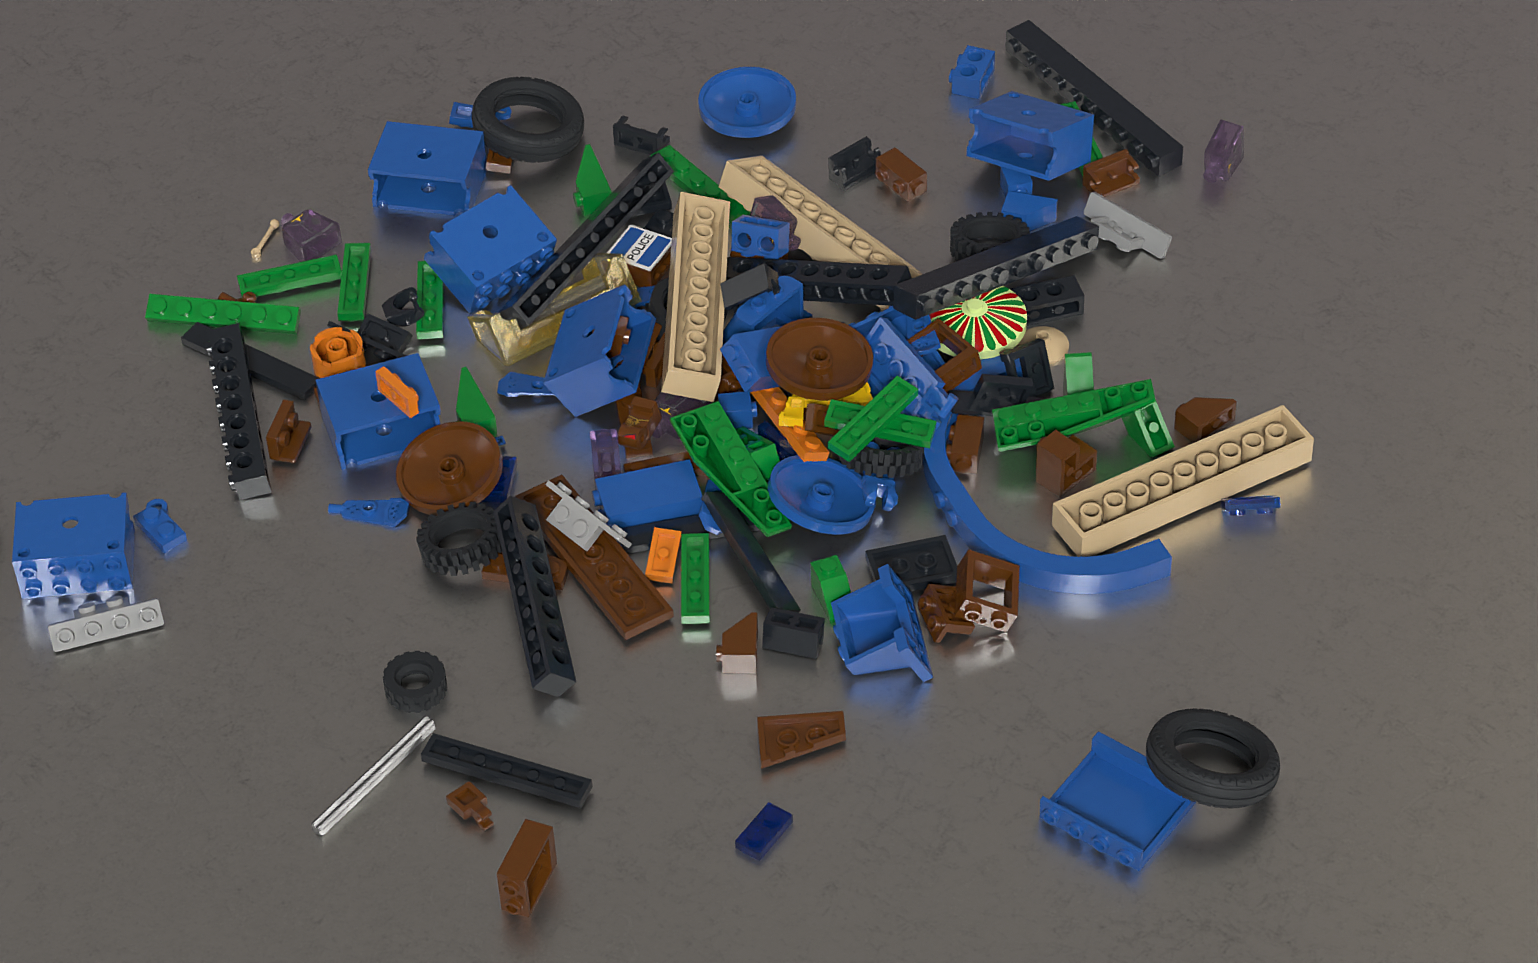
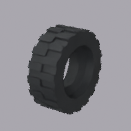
M404 652L402 655L395 656L392 661L390 660L387 663V667L384 668L383 683L385 695L389 703L398 710H404L408 713L427 711L431 707L437 706L440 700L445 697L447 680L444 664L442 661H439L437 656H433L429 652ZM412 674H424L429 678V683L419 689H405L401 685L402 679Z

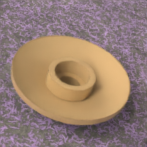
M1047 326L1027 329L1022 340L1017 344L1018 347L1038 338L1045 340L1049 364L1062 360L1069 350V341L1064 333Z

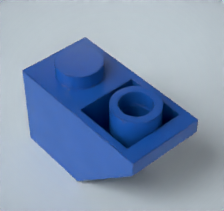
M1008 191L1001 213H1004L1003 217L1012 215L1013 220L1016 218L1021 219V223L1025 222L1031 232L1056 221L1058 199Z

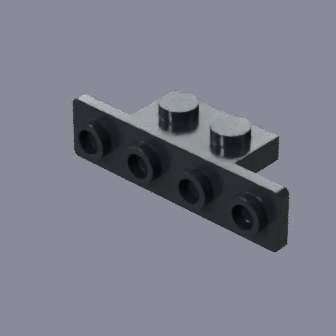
M369 313L357 331L362 338L364 352L368 349L372 350L376 357L384 361L407 356L403 352L413 337L409 331ZM329 321L327 324L329 328L342 327V331L350 332L349 329L332 321Z
M982 374L973 392L949 390L947 393L948 395L952 393L958 397V401L951 409L952 413L992 417L993 409L1047 399L1029 396L1034 387L1032 378Z

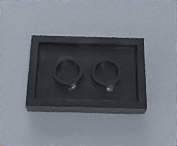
M946 535L865 551V558L874 582L880 579L878 568L886 564L891 567L910 592L926 589L928 584L947 585L957 581V564Z

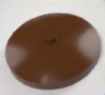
M804 318L782 326L772 335L766 350V366L772 379L780 387L796 396L819 401L836 400L854 394L867 383L872 372L873 352L865 337L845 323L827 318Z
M461 421L440 424L418 435L403 451L396 469L397 485L402 496L411 507L428 515L438 516L437 510L441 508L444 512L449 511L447 506L452 504L454 509L459 508V503L465 502L466 507L469 506L470 502L478 504L492 492L500 479L503 469L502 452L494 436L477 424Z

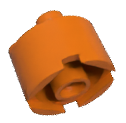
M342 327L325 329L314 337L315 341L310 345L314 374L319 378L366 367L362 338L354 330L350 329V332L342 331Z

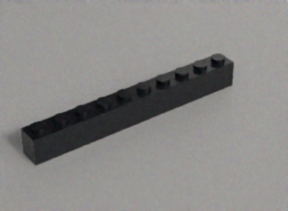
M1027 20L1006 31L1005 47L1009 54L1016 57L1025 67L1034 72L1039 79L1046 82L1055 92L1064 97L1068 103L1075 101L1080 111L1094 114V123L1099 129L1106 132L1116 143L1127 149L1147 169L1160 177L1182 165L1183 145L1033 22Z
M659 152L643 160L497 313L512 333L528 327L672 175L673 169Z
M1075 216L894 285L893 309L916 320L1097 250L1099 226Z

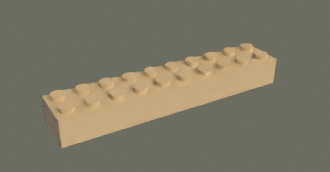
M755 156L728 160L726 162L719 188L726 192L728 197L742 204L747 211L753 212L757 203L755 215L760 218L789 222V240L794 243L796 248L809 254L812 260L908 266L912 278L923 274L765 157ZM877 305L881 311L889 307L887 305Z
M680 192L673 215L661 392L714 402L721 380L722 352L720 348L723 345L724 303L720 283L726 281L730 201Z
M1281 405L1053 503L1052 526L1077 557L1094 556L1312 460L1314 438L1284 405Z

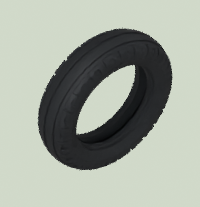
M509 77L489 84L479 93L472 108V124L474 131H483L485 146L493 152L516 161L536 163L537 161L540 163L559 159L570 153L577 146L584 131V115L578 101L564 88L549 81L545 82L543 79ZM509 106H532L552 114L558 119L561 126L546 133H524L504 125L497 119L495 113Z
M1197 708L1174 711L1158 720L1147 738L1146 758L1154 776L1172 792L1179 796L1182 795L1183 798L1192 802L1197 801L1198 804L1210 807L1212 805L1215 808L1225 809L1248 807L1265 799L1272 792L1279 778L1280 759L1272 741L1254 725L1234 715L1229 716L1228 713ZM1186 743H1205L1218 746L1240 757L1249 766L1250 770L1241 773L1211 771L1190 762L1175 747Z

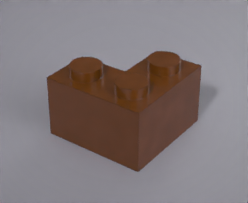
M1054 430L1047 437L1041 438L1037 444L1036 482L1059 498L1096 470L1097 450L1074 435L1067 438L1057 430Z

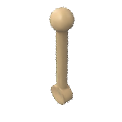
M277 219L270 221V227L257 248L251 250L253 258L261 256V249L273 230L279 227L280 223Z

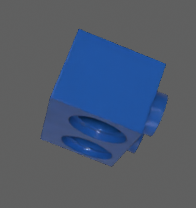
M967 45L964 53L958 56L956 68H952L950 71L949 83H952V94L980 99L995 70V51Z
M742 215L732 221L731 251L740 252L745 257L757 255L763 256L764 259H779L789 252L790 223ZM746 233L751 237V241L747 238ZM769 237L773 239L775 245L770 242Z

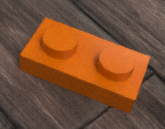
M384 366L375 371L378 391L409 418L419 413L417 402L419 397L412 387L406 386L396 373L392 374Z
M654 527L645 572L648 580L673 583L682 531Z

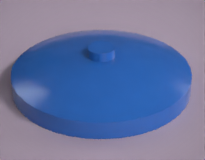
M760 67L733 68L716 74L703 85L698 97L699 113L703 121L710 128L721 134L738 138L760 137L781 129L792 119L796 110V92L793 85L784 76L775 71Z
M799 455L785 458L775 465L768 481L769 496L776 508L794 523L820 533L841 535L856 532L869 523L876 505L875 500L873 507L865 506L861 486L862 476L854 472L855 470L846 468L847 465H843L841 462L830 458L827 461L803 462Z

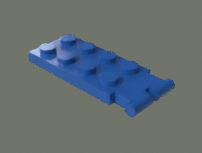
M880 317L865 338L873 352V366L869 379L880 391L896 376L901 377L918 388V396L900 414L937 421L936 432L942 423L938 416L946 418L958 401V397L952 393L947 394L943 389L945 385L943 380L887 318Z

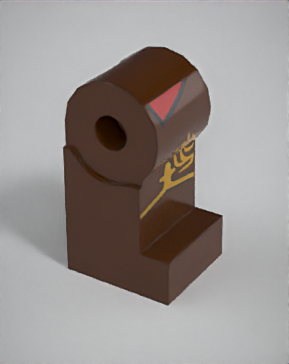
M635 396L631 402L632 410L626 421L620 426L618 443L622 446L642 450L647 441L650 440L662 416L656 401Z

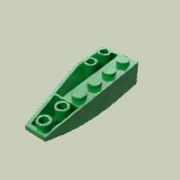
M1147 379L993 409L998 450L1001 452L1037 445L1041 438L1047 437L1054 430L1068 437L1132 414L1156 402L1152 380Z
M719 401L670 418L672 426L693 462L766 537L792 528L789 519L771 501L767 482Z

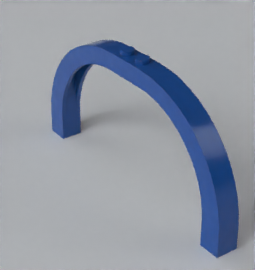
M1000 356L980 360L982 369L952 390L973 392L982 374L1007 376L1004 362L1001 361ZM1018 358L1014 360L1018 377H1023ZM950 411L946 418L938 416L942 423L934 433L930 449L924 447V474L937 508H942L949 526H954L959 536L972 551L1019 565V582L1061 593H1113L1136 588L1171 576L1172 556L1159 538L1117 553L1090 557H1072L1042 552L1018 543L1003 534L982 514L949 463L946 454V444L950 436L951 425H956L958 414Z

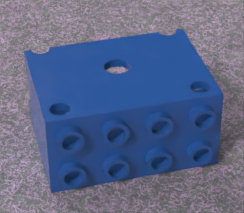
M1014 91L969 109L970 123L974 124L975 132L967 146L966 156L1048 181L1091 162L1094 114Z
M387 121L368 167V175L371 180H374L372 192L373 207L386 204L389 209L453 216L457 213H464L474 207L487 172L483 131ZM429 186L436 188L430 193L422 191L425 187Z
M510 185L507 187L506 194L503 195L498 192L443 224L442 232L431 231L429 239L434 251L425 253L424 260L470 314L477 309H484L493 299L504 297L516 285H524L554 254L557 239Z
M625 284L564 311L543 384L575 417L637 392L656 318L651 312H647L645 309H635L629 304L633 296L631 295V290ZM620 316L628 317L627 329H631L628 345L623 344L619 355L609 359L605 354L611 350ZM623 360L622 364L615 368L617 363Z
M419 353L316 380L322 419L342 470L346 469L349 463L361 465L402 454L418 435L441 424L439 419L440 405ZM383 366L386 367L392 374L396 373L406 386L412 387L419 397L417 401L419 413L409 418L378 391L376 370ZM382 428L392 430L390 434L385 436L377 434L378 430Z
M121 493L117 498H112L109 494L35 500L28 506L22 505L21 502H16L12 564L22 599L133 589L135 528L133 521L130 520L127 493ZM75 520L78 522L73 528L63 527L66 521Z

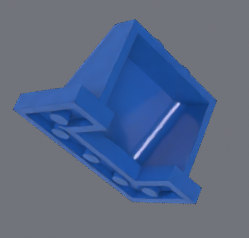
M780 276L778 278L780 288L778 294L774 295L773 291L769 293L764 292L746 301L737 309L723 330V345L737 333L772 328L775 325L784 326L795 320L813 318L811 313L804 310L803 283L790 276Z
M888 564L878 568L879 580L831 602L836 625H833V630L836 637L840 640L838 651L845 662V666L853 675L912 668L923 682L933 678L913 595Z

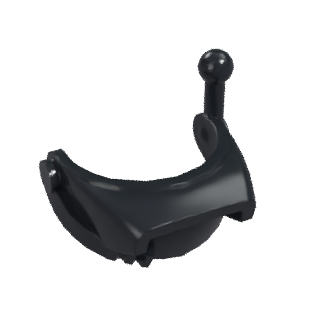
M414 287L398 292L382 304L385 317L389 323L406 327L416 323L424 316L423 308L418 305L417 291ZM411 301L413 303L414 309L402 310L408 302Z

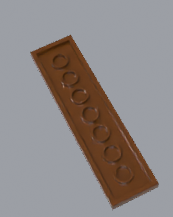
M562 474L549 480L556 486L561 482L573 491L569 496L574 500L577 496L580 497ZM547 481L515 496L536 505L543 538L558 557L566 562L570 572L625 640L674 617L671 606L613 536L603 530L590 549L586 551L546 520L562 499L561 496L545 485Z

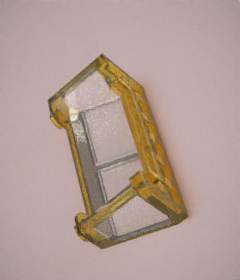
M599 253L581 270L584 279L564 288L529 326L521 330L515 319L504 320L501 318L500 313L492 314L487 310H480L467 316L477 341L504 366H510L555 344L566 309L624 284L631 290V295L633 296L629 301L631 306L642 300L623 254Z

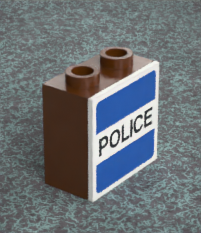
M630 224L605 255L604 263L606 264L607 276L631 280L633 285L639 287L655 286L670 268L672 238Z

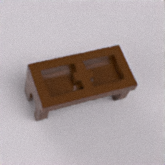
M1124 149L1084 165L1083 185L1090 193L1096 192L1103 197H1107L1139 184L1140 177L1134 172V170L1139 169V166L1129 155V151Z

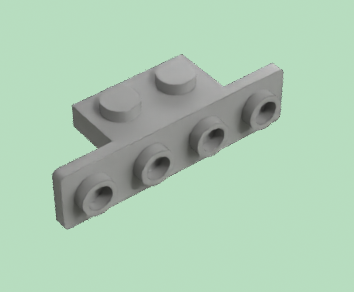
M1096 192L1090 193L1083 213L1091 218V223L1099 226V238L1115 243L1116 247L1124 252L1142 248L1160 259L1165 258L1172 240L1170 234Z
M549 480L545 485L561 496L562 499L546 520L576 544L588 551L603 530H605L627 548L632 545L625 539L627 533L616 524L612 528L606 524L609 520L597 510L592 514L588 510L591 505L579 496L575 500L569 495L573 491L561 482L556 486Z
M114 596L108 598L105 603L97 605L95 603H85L80 605L77 610H73L75 618L49 624L48 630L53 650L58 652L162 626L164 621L157 598L130 604L128 597Z

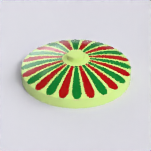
M1005 286L929 314L932 322L939 318L976 348L980 360L1000 356L999 353L1001 351L1013 349L1022 340L1027 327V311L1024 303L1017 294ZM943 343L940 344L941 348L938 350L953 357L957 356Z

